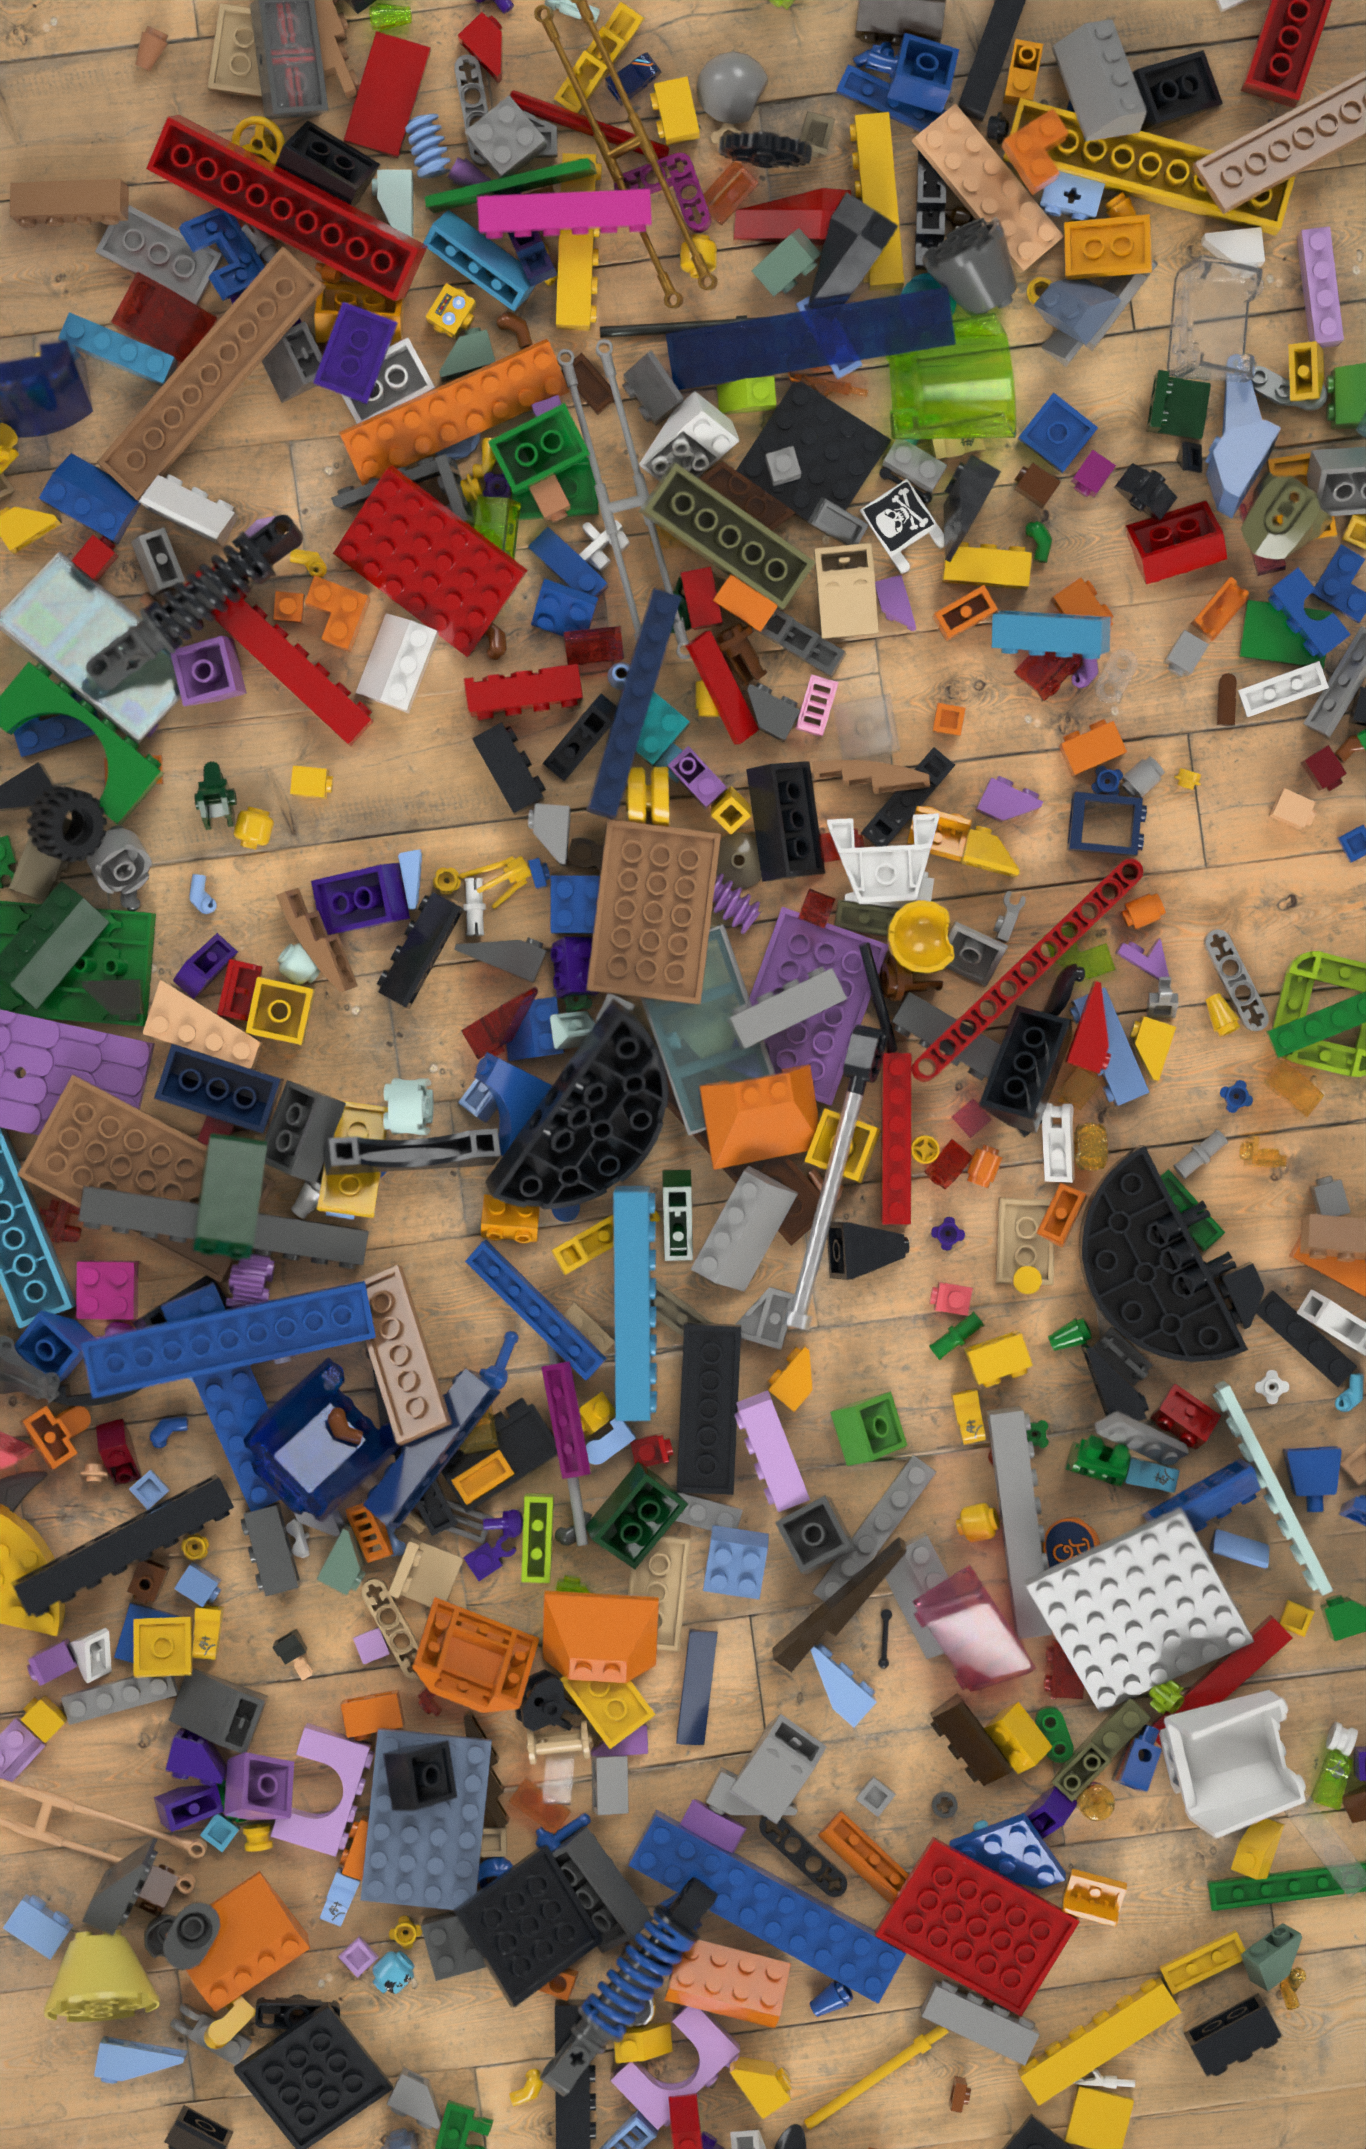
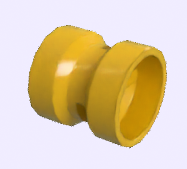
M920 1135L911 1142V1156L917 1162L927 1164L935 1161L940 1152L939 1144L933 1137Z

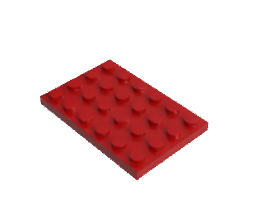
M392 465L386 469L333 552L336 557L427 627L437 630L440 637L467 658L473 653L528 571Z
M932 1837L874 1933L876 1937L1022 2017L1080 1923L1078 1917L1063 1912L1062 1908L937 1838Z

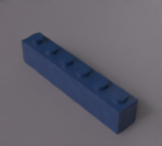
M465 1368L454 1377L451 1388L446 1394H443L452 1424L404 1444L401 1449V1455L384 1471L385 1476L380 1483L372 1487L368 1492V1499L363 1506L386 1526L397 1529L401 1526L500 1394L498 1389L476 1371Z

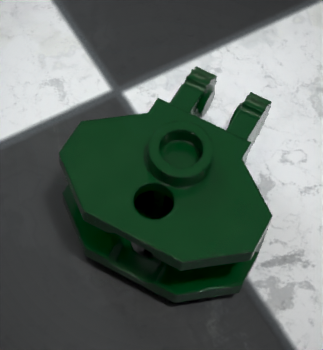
M207 762L203 766L204 781L198 782V790L194 794L196 809L200 810L201 819L206 830L212 829V818L223 816L227 818L228 827H233L235 825L233 805H237L235 788L230 789L227 779H223L217 762Z

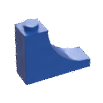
M487 1052L484 1058L479 1061L474 1078L481 1081L490 1090L496 1101L500 1120L498 1133L500 1155L503 1156L552 1085Z

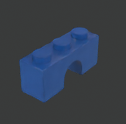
M1298 567L1267 591L1270 595L1268 600L1275 610H1282L1288 618L1286 624L1295 634L1299 632L1304 638L1305 642L1303 645L1312 656L1317 655L1320 659L1351 634L1334 612L1319 621L1312 620L1306 615L1304 601L1316 589Z

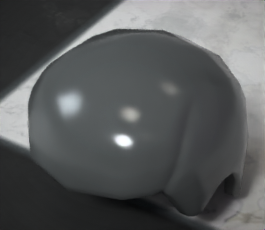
M169 1914L159 1915L149 1922L144 1931V1943L146 1950L152 1957H165L163 1951L165 1934L168 1933L176 1916Z

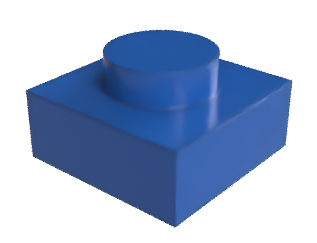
M539 858L529 860L536 890L547 887L546 880L551 879L547 863L541 864Z

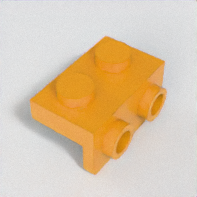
M917 806L914 815L939 814L929 854L960 862L972 821L966 819L963 815L943 813L931 806ZM913 818L906 845H914Z
M484 1194L481 1237L492 1241L505 1239L515 1240L519 1243L537 1242L540 1207H519L498 1200L489 1194Z
M1072 1868L1063 1892L1062 1911L1075 1917L1096 1921L1103 1925L1117 1926L1119 1910L1127 1890V1883Z

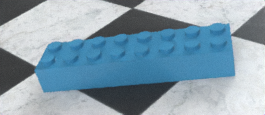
M616 1186L614 1190L616 1421H650L651 1413H656L657 1391H652V1384H656L657 1363H651V1356H656L657 1334H651V1327H656L657 1321L656 1306H651V1299L656 1297V1278H651V1270H655L656 1250H650V1242H655L656 1221H650V1213H655L656 1195L655 1193H650V1186Z

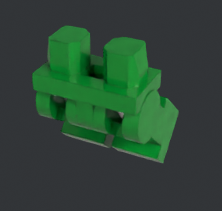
M1091 1435L1087 1440L1082 1438L1080 1443L1073 1441L1065 1465L1066 1470L1118 1487L1122 1486L1127 1476L1131 1455L1127 1446L1118 1444L1114 1448L1104 1446V1441L1094 1435Z

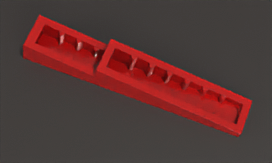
M1270 1614L1251 1632L1254 1642L1226 1654L1218 1660L1182 1695L1184 1702L1173 1714L1222 1702L1292 1640L1293 1637ZM1166 1711L1165 1714H1162L1150 1726L1158 1730L1166 1728L1164 1723L1165 1717L1173 1714ZM1158 1733L1156 1742L1162 1747Z

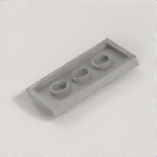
M130 205L128 221H119L117 225H109L95 251L96 254L195 306H198L210 283L209 275L217 270L224 257L221 253L209 247L193 253L181 232Z

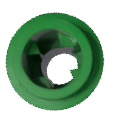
M1074 1318L1048 1336L1054 1351L1087 1344V1340L1093 1338L1084 1318L1078 1320Z

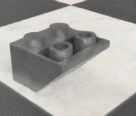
M305 321L291 327L267 354L262 363L282 403L317 386L313 384L322 360V355Z

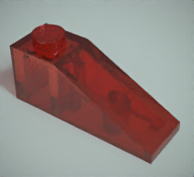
M536 986L521 993L461 1030L478 1060L483 1058L487 1052L494 1056L505 1052L503 1046L513 1040L538 993Z

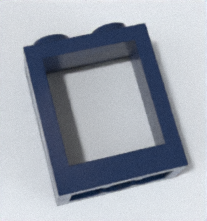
M1083 792L1072 793L1067 850L1137 856L1138 850L1142 851L1144 845V834L1140 833V823L1146 821L1147 805H1142L1143 798ZM1085 801L1133 806L1129 847L1081 843Z

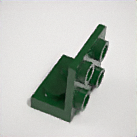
M1158 370L1154 375L1146 432L1201 440L1204 434L1211 384L1169 377L1170 371Z

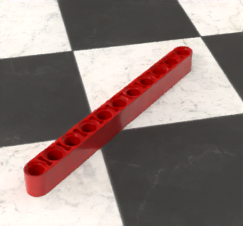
M1126 859L1105 877L914 1061L911 1068L914 1078L920 1082H929L935 1078L1140 881L1144 872L1141 863L1136 859ZM1123 867H1130L1134 871L1135 877L1133 880H1128L1122 875ZM1103 886H1109L1114 890V899H1107L1103 896ZM1082 906L1092 907L1095 913L1094 918H1086L1082 914ZM1062 925H1070L1074 929L1075 934L1073 938H1067L1062 934ZM1043 944H1049L1053 947V957L1049 958L1042 954L1041 947ZM1027 963L1034 968L1033 977H1026L1022 974V964ZM1002 983L1012 985L1014 988L1013 996L1008 997L1002 994L1000 989ZM987 1002L993 1006L994 1013L992 1016L982 1014L980 1010L981 1003ZM961 1022H969L973 1026L974 1031L972 1035L966 1036L960 1031ZM947 1041L953 1046L952 1055L947 1056L941 1053L939 1049L941 1042ZM921 1061L931 1063L933 1067L931 1075H924L920 1072L919 1063Z

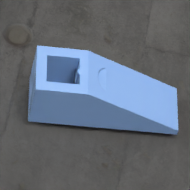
M823 1644L814 1645L810 1651L831 1706L851 1726L855 1727L876 1704V1698L873 1696L875 1690L865 1681L859 1684L851 1676L854 1672L843 1662L839 1665L830 1658L833 1655L832 1652Z

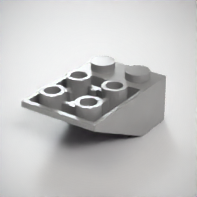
M780 1714L767 1725L732 1785L730 1792L777 1824L816 1767L827 1746Z

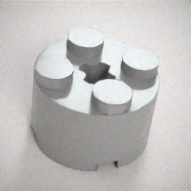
M120 825L113 826L110 830L106 831L105 837L101 836L100 841L102 843L99 848H94L95 853L92 856L87 855V863L104 891L114 894L113 892L128 894L145 884L149 877L148 871L150 867L152 868V862L140 839L134 832L124 829Z

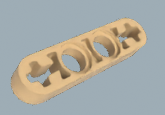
M380 1578L367 1580L362 1587L361 1593L367 1607L404 1674L410 1679H420L415 1670L410 1671L408 1669L411 1665L409 1657L407 1656L405 1659L401 1657V1655L407 1654L413 1648L416 1651L418 1650L419 1643L394 1597L388 1595L389 1588L387 1584ZM370 1584L382 1588L379 1593L382 1601L385 1598H388L390 1601L382 1604L377 1610L373 1606L379 1603L374 1595L369 1596L367 1593L370 1590ZM386 1608H390L396 1613V1620L391 1624L384 1623L380 1617L381 1611ZM404 1633L409 1637L410 1645L407 1648L400 1649L396 1647L394 1637L397 1634ZM417 1652L412 1653L414 1660Z

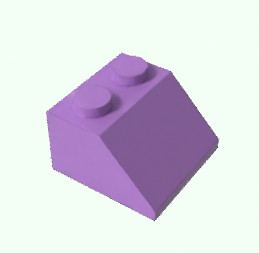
M222 635L178 648L173 654L170 652L183 706L218 702L247 694L232 638Z
M247 1752L227 1759L224 1815L247 1820L291 1818L294 1762Z

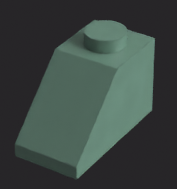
M480 327L466 330L464 332L465 335L458 338L439 371L442 382L462 377L495 362L487 329L481 331Z

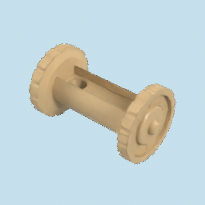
M587 1720L581 1721L580 1730L535 1734V1731L527 1729L526 1749H528L530 1764H536L537 1755L581 1750L585 1759L591 1758L590 1743L592 1742V1736L589 1735Z

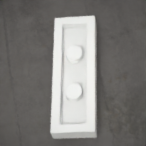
M1320 661L1237 691L1247 717L1328 689L1329 687Z

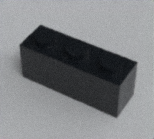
M501 722L472 738L514 815L544 799L542 792L546 789L539 776L532 777L528 767L532 766L525 751L523 750L519 753L514 743L518 739L511 726L505 728Z

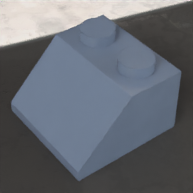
M1063 279L1052 282L1036 301L1034 307L1046 323L1087 345L1121 302V299L1087 279Z

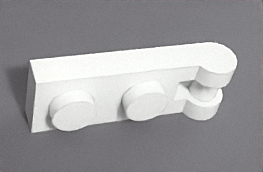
M1047 1103L1042 1116L1044 1178L1047 1182L1073 1183L1075 1180L1073 1104L1054 1106L1053 1103ZM1053 1117L1061 1118L1062 1125L1053 1124Z

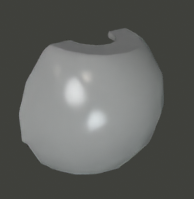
M735 51L719 54L708 61L699 74L696 86L698 101L705 112L717 121L729 124L747 122L754 112L760 94L768 83V76L761 64L748 54Z

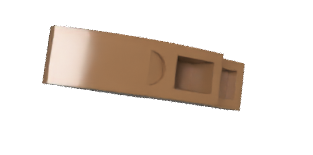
M314 0L325 76L327 78L337 74L347 100L356 97L355 87L360 85L354 69L349 71L347 69L345 60L349 59L343 42L337 44L347 39L344 30L349 28L344 13H337L334 3L339 1Z

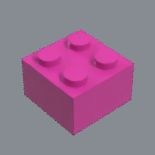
M78 1261L76 1319L133 1320L138 1318L139 1261Z

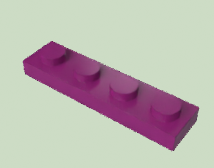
M570 1361L542 1366L541 1369L562 1479L589 1475L591 1470Z

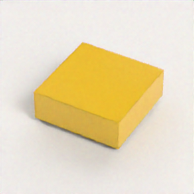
M1287 1599L1278 1622L1285 1630L1305 1637L1315 1610Z

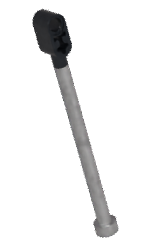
M857 1024L853 1029L843 1067L844 1076L850 1078L792 1306L790 1311L784 1310L781 1324L809 1331L812 1317L808 1316L807 1313L865 1087L867 1082L874 1083L879 1075L887 1044V1032L885 1030Z

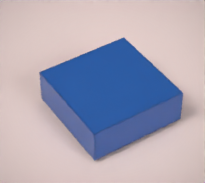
M1364 824L1337 838L1350 863L1366 855V828Z

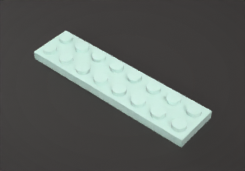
M1224 1380L1213 1385L1216 1393L1212 1394L1213 1398L1222 1412L1227 1411L1229 1418L1225 1419L1232 1435L1236 1438L1240 1437L1242 1441L1238 1447L1244 1459L1248 1463H1253L1261 1489L1265 1488L1268 1493L1264 1495L1268 1507L1274 1514L1278 1513L1280 1520L1276 1521L1279 1529L1287 1540H1292L1293 1545L1289 1546L1295 1560L1300 1566L1304 1564L1306 1568L1302 1574L1308 1586L1313 1591L1318 1590L1322 1596L1332 1592L1333 1589L1230 1385Z

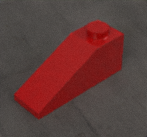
M1093 981L1065 1062L1094 1073H1100L1101 1069H1107L1111 1053L1107 1052L1109 1041L1101 982Z

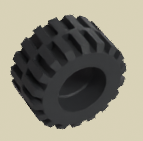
M54 786L53 790L46 789L43 791L44 796L38 795L35 799L36 805H31L29 810L32 812L31 817H27V823L30 824V828L27 831L28 835L33 837L31 839L33 846L38 847L37 850L47 856L68 862L86 860V855L92 856L95 853L94 848H99L102 843L100 841L101 836L105 837L106 834L103 827L107 825V818L102 816L105 814L104 807L99 806L100 801L92 797L93 795L88 792L66 786ZM71 812V827L63 836V821L67 814Z

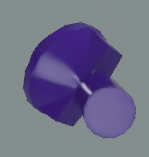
M511 1509L503 1511L502 1518L483 1519V1529H503L504 1536L516 1538L523 1530L524 1519L518 1510Z

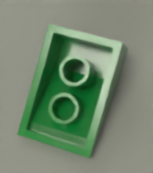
M565 403L488 441L515 497L529 491L530 486L554 474L556 476L591 455Z

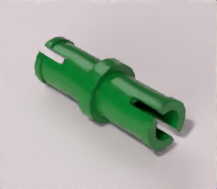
M973 1311L972 1314L955 1327L953 1325L948 1328L949 1331L933 1344H930L929 1347L935 1356L941 1360L942 1357L958 1345L963 1346L968 1337L985 1325Z

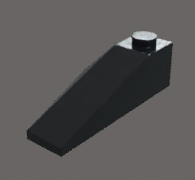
M847 192L830 217L825 244H823L818 271L815 275L808 302V307L831 322L898 228L897 224Z

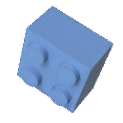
M712 1525L703 1591L760 1599L769 1534Z

